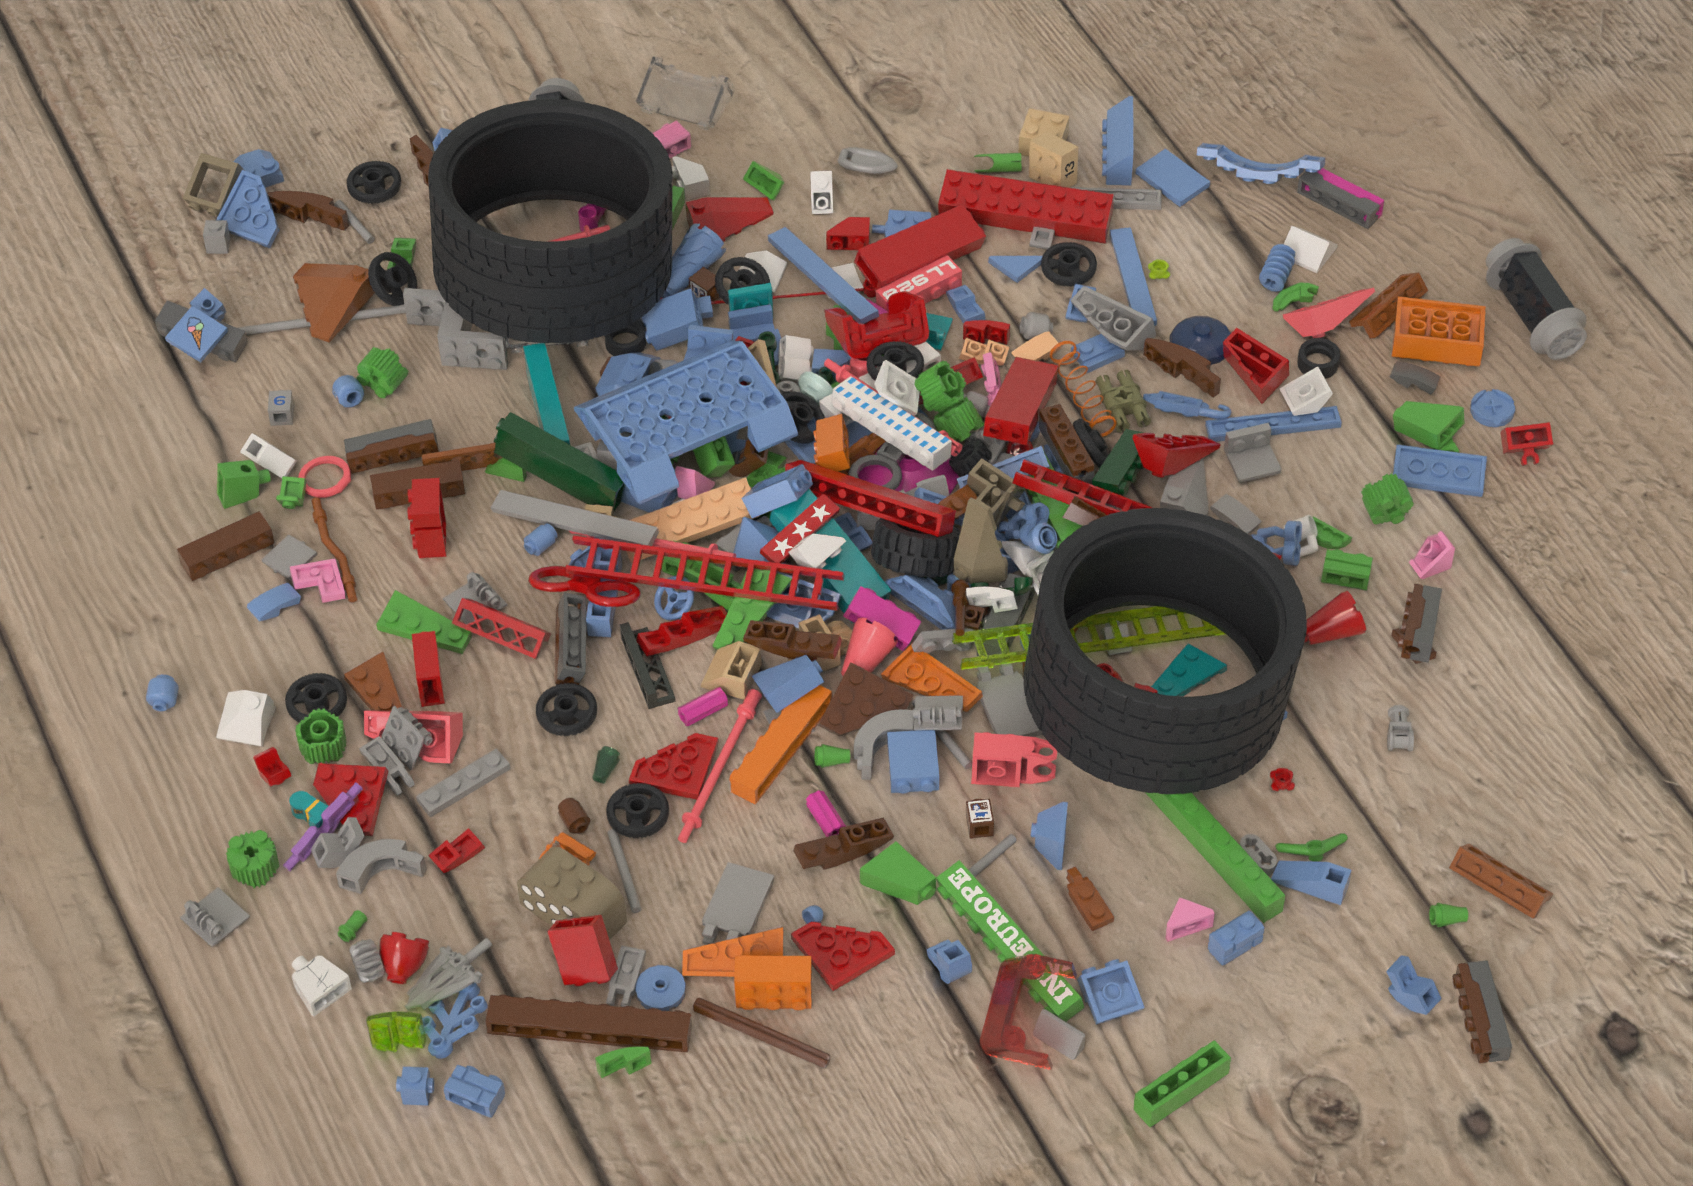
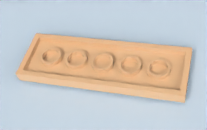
M745 477L636 517L630 521L658 527L659 534L656 537L658 539L688 543L740 524L743 517L754 519L751 518L741 499L751 489ZM627 551L630 562L633 563L635 552ZM642 553L641 560L653 555Z

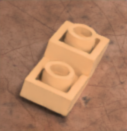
M1048 331L1030 339L1011 353L1014 358L1021 357L1035 361L1043 358L1045 361L1050 357L1051 349L1058 342ZM1061 346L1058 347V348L1053 352V354L1056 353L1058 350H1060L1062 347H1061Z
M966 338L959 359L966 361L975 357L978 364H984L983 354L990 352L998 366H1001L1005 363L1009 347L988 340L987 345Z

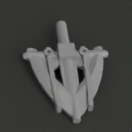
M485 938L464 956L461 953L457 954L456 951L453 952L450 946L441 947L440 954L430 963L417 983L407 992L409 1000L405 1008L409 1011L411 1008L421 1006L425 1010L434 1002L447 998L474 982L479 984L483 975L479 971L475 972L470 963L489 949L492 943Z

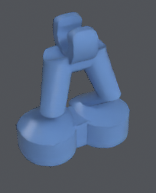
M1043 503L1030 504L1026 507L1025 511L1019 510L1008 522L1002 521L999 524L998 531H1005L1007 539H1021L1023 544L1029 546L1027 542L1029 531L1038 523H1047L1049 509ZM1023 519L1026 520L1025 525L1019 530L1020 522Z
M1287 521L1284 529L1277 526L1260 528L1257 534L1251 535L1271 552L1282 555L1285 565L1297 566L1299 564L1301 551L1299 542H1301L1302 536L1301 521ZM1274 535L1283 537L1284 546L1274 549L1267 544V538Z

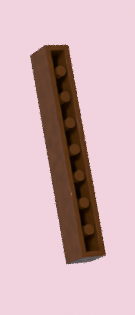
M505 994L499 996L490 995L485 1020L487 1034L622 1047H648L654 1050L687 1053L692 1031L691 1013L680 1010L672 1012L661 1011L657 1008L639 1009L633 1006L618 1007L604 1003L596 1005L586 1004L581 1001L563 1002L557 999L541 1000L533 997H510Z

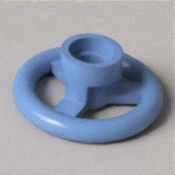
M672 576L667 579L676 580V576ZM685 577L683 578V581L690 582ZM659 586L654 598L657 613L665 620L673 621L680 619L682 614L688 612L692 607L694 591L677 592L674 588ZM664 590H666L668 603L663 610L661 598ZM673 608L679 610L678 612L671 614Z

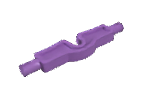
M355 782L347 793L342 792L322 812L323 825L320 828L310 826L291 849L293 854L283 864L288 871L291 872L299 861L304 862L312 853V846L321 833H333L339 821L355 804L353 799L363 790L358 783Z

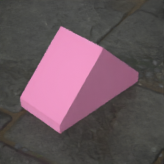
M676 466L675 475L679 483V488H677L678 498L688 499L710 491L714 487V481L696 470Z
M1179 898L1167 923L1165 937L1167 942L1213 927L1215 915L1213 909Z

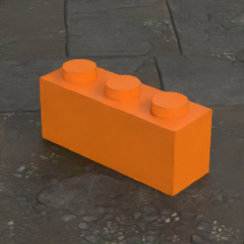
M839 414L817 420L816 430L813 431L816 441L814 442L816 452L814 460L816 465L837 472L849 469V432L843 415Z

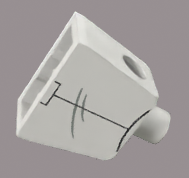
M299 956L292 963V967L296 970L292 974L294 987L313 1017L352 989L347 973L323 956H316L309 962L303 956Z

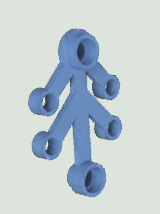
M474 982L459 991V995L449 1015L444 1009L445 1004L442 1000L434 1002L428 1007L433 1014L437 1015L444 1026L440 1035L435 1029L436 1024L432 1017L426 1016L419 1021L420 1029L423 1033H427L431 1040L428 1051L432 1056L438 1059L446 1058L452 1053L455 1041L468 1033L474 1032L479 1027V1023L474 1015L484 1012L488 1004L484 997L478 996L480 988L477 983ZM472 1000L470 1002L471 1007L462 1012L466 1002ZM459 1025H462L461 1028L453 1032L454 1028L458 1027Z

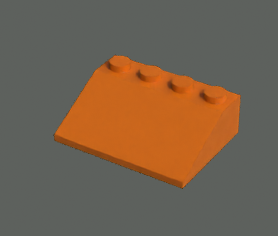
M1398 296L1392 357L1480 366L1484 347L1486 306Z

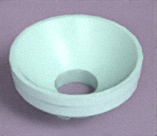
M807 371L802 373L798 380L800 392L815 400L819 406L820 400L832 394L833 388L831 385L813 372Z

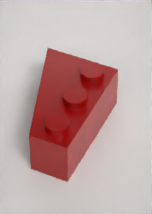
M1236 328L1223 341L1224 358L1261 404L1289 376L1288 359L1242 330Z

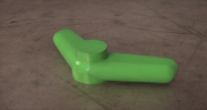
M1340 833L1323 841L1311 840L1306 844L1277 843L1275 847L1278 852L1308 856L1309 860L1316 862L1323 859V854L1345 843L1348 837L1345 833Z

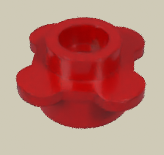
M1278 768L1271 771L1272 790L1287 789L1292 791L1295 788V784L1292 782L1293 772L1286 768Z

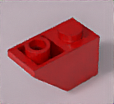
M848 217L826 232V250H858L869 245L870 217Z

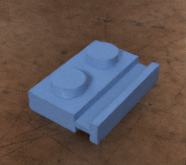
M1102 334L1076 345V351L1080 353L1077 361L1081 366L1088 367L1087 373L1125 357V350L1110 343ZM1077 353L1073 355L1075 359L1078 357Z

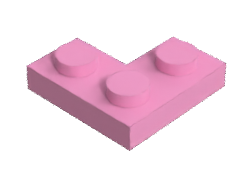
M336 559L290 566V574L295 590L318 586L322 603L345 599V591Z

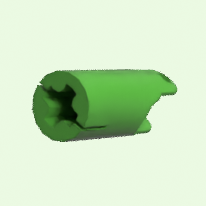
M1021 153L979 154L974 156L989 157L994 163L990 169L974 170L975 172L1022 171Z

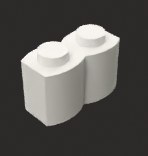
M788 335L780 339L777 372L781 382L791 381L798 384L802 373L812 372L809 359L812 358L814 349L811 346L810 339Z

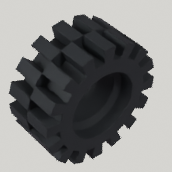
M973 438L970 442L968 440L965 442L960 453L956 452L957 456L951 455L949 465L959 477H963L969 474L981 458L990 463L988 460L992 459V453L981 439L976 438L975 440Z

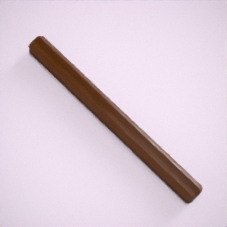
M697 998L693 1004L694 1012L817 1066L826 1068L830 1062V1054L705 999Z

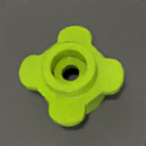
M1162 259L1149 263V277L1151 279H1168L1170 277L1168 272L1169 264Z

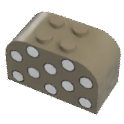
M551 847L517 882L520 904L551 926L556 920L602 915L610 940L627 923L625 900L618 888L602 874L560 847Z

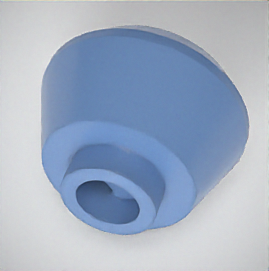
M1045 522L1038 523L1029 531L1027 542L1032 550L1048 554L1056 546L1057 534L1050 524Z

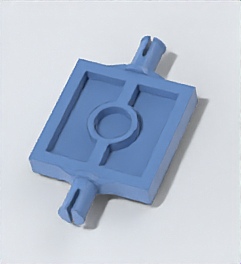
M889 210L888 220L885 225L872 224V233L885 234L886 238L931 218V212Z

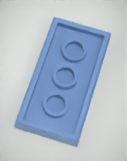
M1397 445L1393 475L1396 474L1398 479L1404 480L1406 486L1410 488L1482 497L1487 456Z

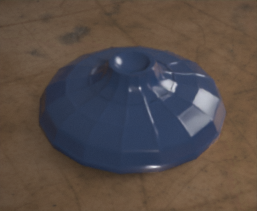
M1193 316L1182 320L1174 327L1170 334V342L1196 352L1209 360L1211 365L1225 359L1223 341L1231 332L1218 319L1209 316Z

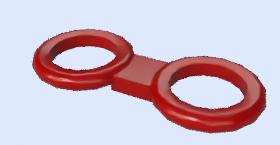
M564 566L539 568L534 570L528 579L529 584L540 591L565 592L571 590L586 594V598L591 603L605 607L627 606L635 603L641 596L640 589L632 583L617 580L600 582V578L567 574ZM548 576L571 578V580L565 582H545L540 579ZM619 590L629 594L621 597H605L597 593Z

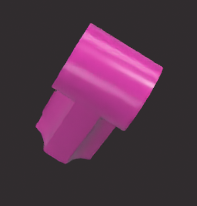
M588 203L586 206L581 207L578 211L580 231H584L585 225H588L589 229L597 228L598 222L606 209Z

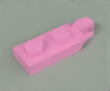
M989 352L983 354L984 364H981L984 376L987 377L984 385L988 393V405L991 406L1002 384L999 366L992 353Z

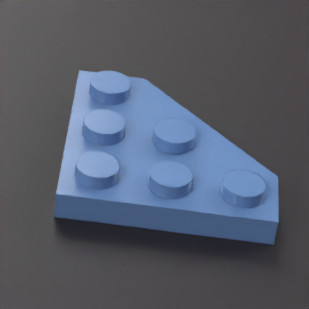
M242 170L216 220H227L229 233L271 248L279 232V227L263 179L258 175Z

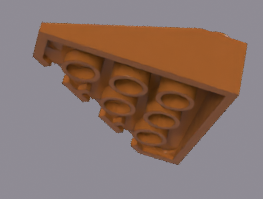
M305 263L293 275L295 284L299 286L297 292L300 302L305 305L303 311L306 321L311 324L309 330L312 337L330 343L375 294L368 278L369 269L357 265Z

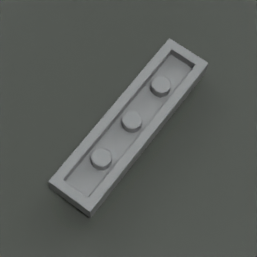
M496 748L416 796L417 802L431 818L511 769L510 763Z

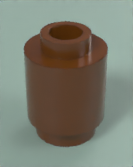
M574 798L564 799L558 805V814L565 826L572 834L585 832L591 820L584 808Z

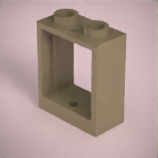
M201 153L183 199L189 204V208L195 211L203 209L208 214L218 217L235 182L244 169L238 163ZM208 168L229 174L217 203L197 198Z

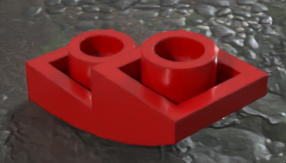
M990 320L966 321L963 324V340L968 338L984 344L986 339L1007 345L1010 340V324Z

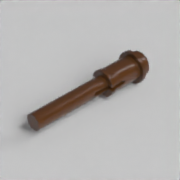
M961 579L956 580L951 586L953 605L956 606L955 633L958 636H962L965 633V607L968 604L966 588H970L969 584Z

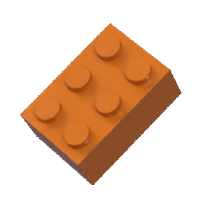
M735 956L734 985L736 1008L752 1010L754 1008L769 1010L812 1009L811 956Z

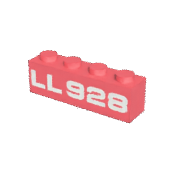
M946 255L876 290V304L887 310L888 298L892 294L907 291L923 298L926 304L946 294V291L962 286V270Z

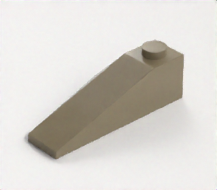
M972 497L967 503L954 556L953 575L958 579L965 580L969 584L1005 581L1007 579L1008 562L1006 557H1003L1000 549L1003 547L1001 541L996 539L995 531L997 527L991 508Z

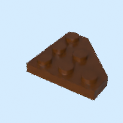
M850 662L818 726L837 736H843L861 729L868 720L880 713L891 710H906L914 695Z

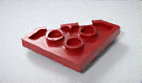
M694 733L688 736L687 740L677 745L675 743L658 750L657 754L647 759L643 757L636 760L629 778V784L646 783L656 787L663 793L697 800L703 789L718 747V737Z
M318 763L313 785L328 806L342 792L347 793L355 782L363 788L353 799L355 804L340 822L343 825L348 817L357 818L364 836H373L389 772L388 769L380 766Z
M811 921L791 933L792 941L804 956H811L812 966L833 991L895 955L894 947L878 931L871 930L870 933L860 932L852 927L836 925V928L821 926L819 922Z

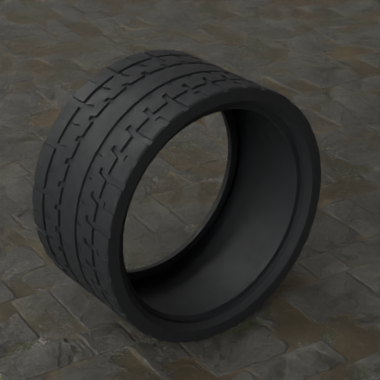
M560 99L530 100L507 104L482 112L457 126L438 145L431 158L428 171L433 274L436 286L443 299L466 321L475 324L487 332L505 338H512L513 340L533 343H570L598 338L623 329L647 314L655 306V303H658L668 287L672 273L673 172L666 149H664L659 139L645 126L618 111L596 104ZM538 200H570L588 203L610 210L626 219L625 222L617 227L597 235L576 240L548 242L506 236L477 223L483 217L502 208Z
M1141 508L1109 514L1089 522L1088 525H1084L1074 531L1059 545L1051 555L1042 575L1023 676L1027 706L1036 726L1042 731V735L1063 757L1073 762L1072 764L1098 779L1126 789L1146 793L1186 794L1212 789L1237 779L1239 775L1247 773L1265 757L1268 750L1273 746L1281 728L1307 631L1306 609L1304 602H1302L1303 597L1299 587L1296 585L1291 573L1284 567V564L1265 545L1239 528L1207 515L1179 509ZM1146 605L1175 609L1203 619L1229 636L1248 657L1256 675L1232 689L1205 696L1184 697L1148 692L1126 684L1098 667L1079 648L1070 630L1086 618L1113 608Z

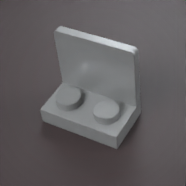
M1269 423L1226 432L1224 451L1238 482L1281 473V467L1270 446L1271 427Z

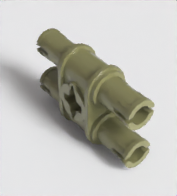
M1122 370L1118 372L1117 379L1121 385L1119 387L1113 388L1108 375H1103L1105 381H1103L1101 375L1095 381L1101 392L1100 395L1104 397L1102 403H1104L1106 410L1111 411V416L1115 418L1117 423L1116 430L1122 433L1120 426H1122L1123 431L1130 428L1125 415L1134 414L1139 427H1143L1141 421L1144 422L1145 427L1151 423V418L1146 411V400L1142 398L1140 387L1134 383L1129 370H1124L1126 376Z

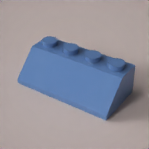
M1128 96L1107 110V119L1102 121V132H1106V134L1102 135V146L1106 147V149H1102V161H1106V164L1102 163V176H1106V185H1131L1133 96Z

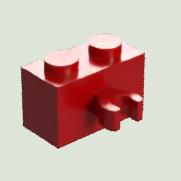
M1550 422L1507 427L1500 432L1503 454L1523 452L1520 459L1522 466L1527 465L1526 458L1528 456L1533 458L1534 465L1538 464L1539 456L1534 450L1547 449L1553 445Z

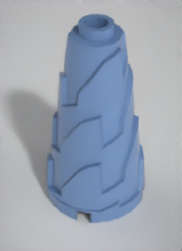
M693 224L688 229L672 257V273L662 298L674 295L680 291L682 292L689 285L688 278L702 267L708 269L724 255L726 248L721 249L724 242L715 232L706 226L702 230L698 229L700 224Z

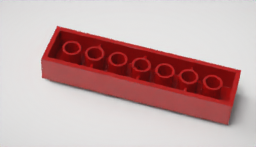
M947 169L938 202V213L941 214L963 204L967 211L971 212L976 223L980 225L1033 232L1034 227L1055 230V236L1106 244L1113 213L1114 194Z

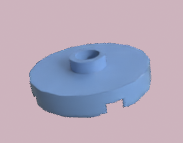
M657 965L646 969L640 974L635 991L637 999L645 1009L657 1008L661 1011H669L670 1008L674 1006L676 1008L681 1004L685 997L686 985L683 976L676 969Z

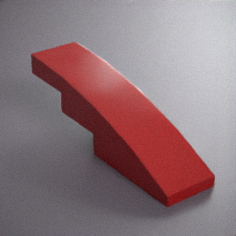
M723 606L685 612L680 620L660 623L658 630L638 633L636 641L646 656L683 647L719 632L727 612Z

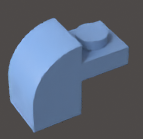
M948 939L927 949L929 959L940 971V977L945 983L949 984L972 972L971 955L959 940L951 943Z
M1401 955L1386 971L1392 983L1388 988L1389 992L1396 1001L1409 1010L1427 1015L1442 999L1433 979L1417 976L1409 957Z

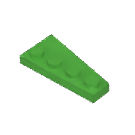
M754 569L750 590L766 592L770 571ZM777 573L773 594L782 595L786 588L790 587L792 578ZM746 574L741 582L739 589H743ZM735 597L713 643L714 649L718 650L738 641L746 643L743 637L750 620L763 621L771 607L777 603Z
M396 590L376 624L379 631L412 640V634L435 631L439 648L460 654L464 653L472 638L471 631L452 624L450 619Z

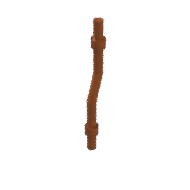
M315 497L311 500L314 509L312 514L314 523L318 525L322 543L339 562L344 590H346L348 601L353 603L357 601L355 578L351 575L346 555L329 536L326 524L328 520L326 511L322 508L320 498Z

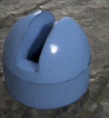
M812 905L802 911V917L806 924L811 921L820 923L823 919V910L819 906Z

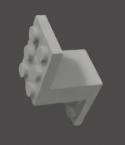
M404 288L403 298L407 323L439 326L437 338L442 366L507 370L508 360L505 337L493 333L471 332L473 324L457 314L449 306V303H446L439 290Z

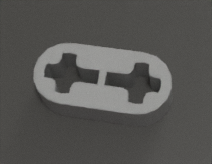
M1253 834L1244 835L1240 840V846L1268 876L1272 875L1277 866L1275 854L1258 836ZM1247 844H1248L1249 846H1253V845H1254V846H1255V850H1254L1252 847L1246 848V845H1247ZM1262 860H1263V862H1265V863L1270 862V865H1269V866H1268L1267 864H1263V865H1262L1261 862H1262Z

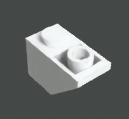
M677 156L672 157L673 179L676 178L677 187L684 188L685 200L709 195V178L703 165Z
M832 171L810 172L812 214L833 213Z
M253 433L240 451L257 464L281 478L283 476L287 477L297 462Z
M811 534L801 540L788 553L799 566L822 569L826 565L825 560L829 556L833 558L842 551L840 546L846 540L843 537Z

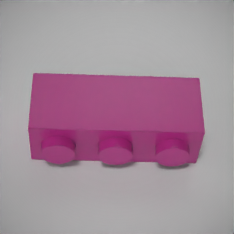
M862 586L855 593L843 617L854 623L858 618H867L866 623L872 624L876 621L884 625L895 634L894 640L898 639L895 647L902 651L909 645L921 623L913 613L899 609L894 602L884 600L877 596L873 590L863 588Z

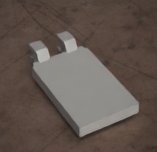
M1009 658L999 659L1001 676L991 678L986 663L977 665L979 682H977L976 688L982 691L983 697L980 701L994 734H1014L1030 737L1042 735V731L1036 726L1027 706L1022 674H1019L1018 671L1013 672Z
M728 862L702 919V924L705 926L702 933L704 937L703 944L714 943L719 930L728 932L726 940L750 935L774 883V875Z

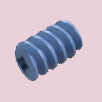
M1277 244L1270 250V254L1259 275L1260 283L1266 289L1278 292L1284 288L1292 266L1295 264V251L1291 247Z

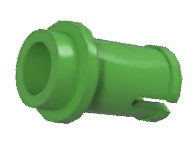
M359 910L354 911L347 922L339 926L338 936L345 942L354 940L358 930L368 920L366 915Z

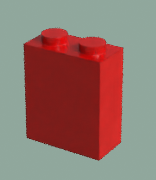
M435 631L412 634L416 680L421 707L445 704Z
M602 915L556 920L547 931L564 985L574 984V986H582L589 982L606 983L611 980V977L618 970Z

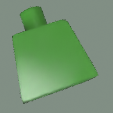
M251 460L217 464V495L224 509L257 498L259 496V484L271 481L268 469L257 471Z

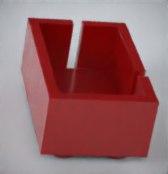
M440 478L412 479V489H408V502L411 504L408 506L407 512L408 520H412L410 521V533L415 535L412 536L413 549L418 550L419 558L446 557V538H444L446 537V515Z

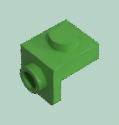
M283 476L280 495H277L276 500L283 508L295 509L296 506L303 507L307 480L305 478Z

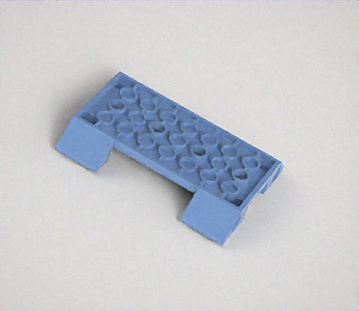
M731 340L574 407V411L594 440L602 439L617 461V474L639 505L679 488L670 459L746 426H748L747 437L758 452L798 436L788 403L743 341ZM746 381L750 382L751 384L744 386L741 385L740 382ZM707 398L711 399V401L705 403L702 402L700 399ZM668 415L672 418L665 420L662 419L661 416ZM622 432H628V433H631L632 435H630V436H628V437H624V436H622V435H620V434H621Z

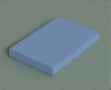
M1164 149L1137 167L1135 172L1136 175L1156 190H1161L1164 196L1179 207L1210 187L1208 179L1167 149Z

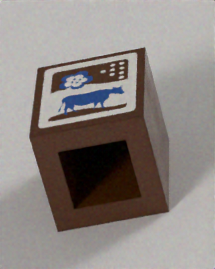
M702 267L688 278L689 289H692L697 298L710 296L711 301L720 298L715 288L716 275L705 267Z
M990 799L966 801V820L969 838L994 836V818Z

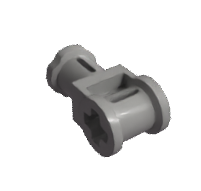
M1395 705L1388 709V717L1391 718L1387 734L1388 751H1392L1393 748L1413 751L1414 732L1411 722H1407L1409 709L1403 705Z

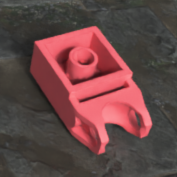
M975 732L971 784L1020 787V783L1035 784L1048 782L1055 778L1056 765L1051 761L1057 759V750L1047 740L1037 737ZM1046 747L1053 751L1049 756L1039 754V751ZM1048 767L1051 773L1042 775L1038 772V768Z

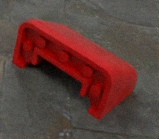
M907 291L892 294L887 300L888 312L879 314L877 318L864 324L853 320L851 315H847L845 310L839 307L824 310L827 325L845 353L854 359L868 357L869 353L876 346L886 342L901 341L914 346L924 343L929 336L925 301L923 298Z

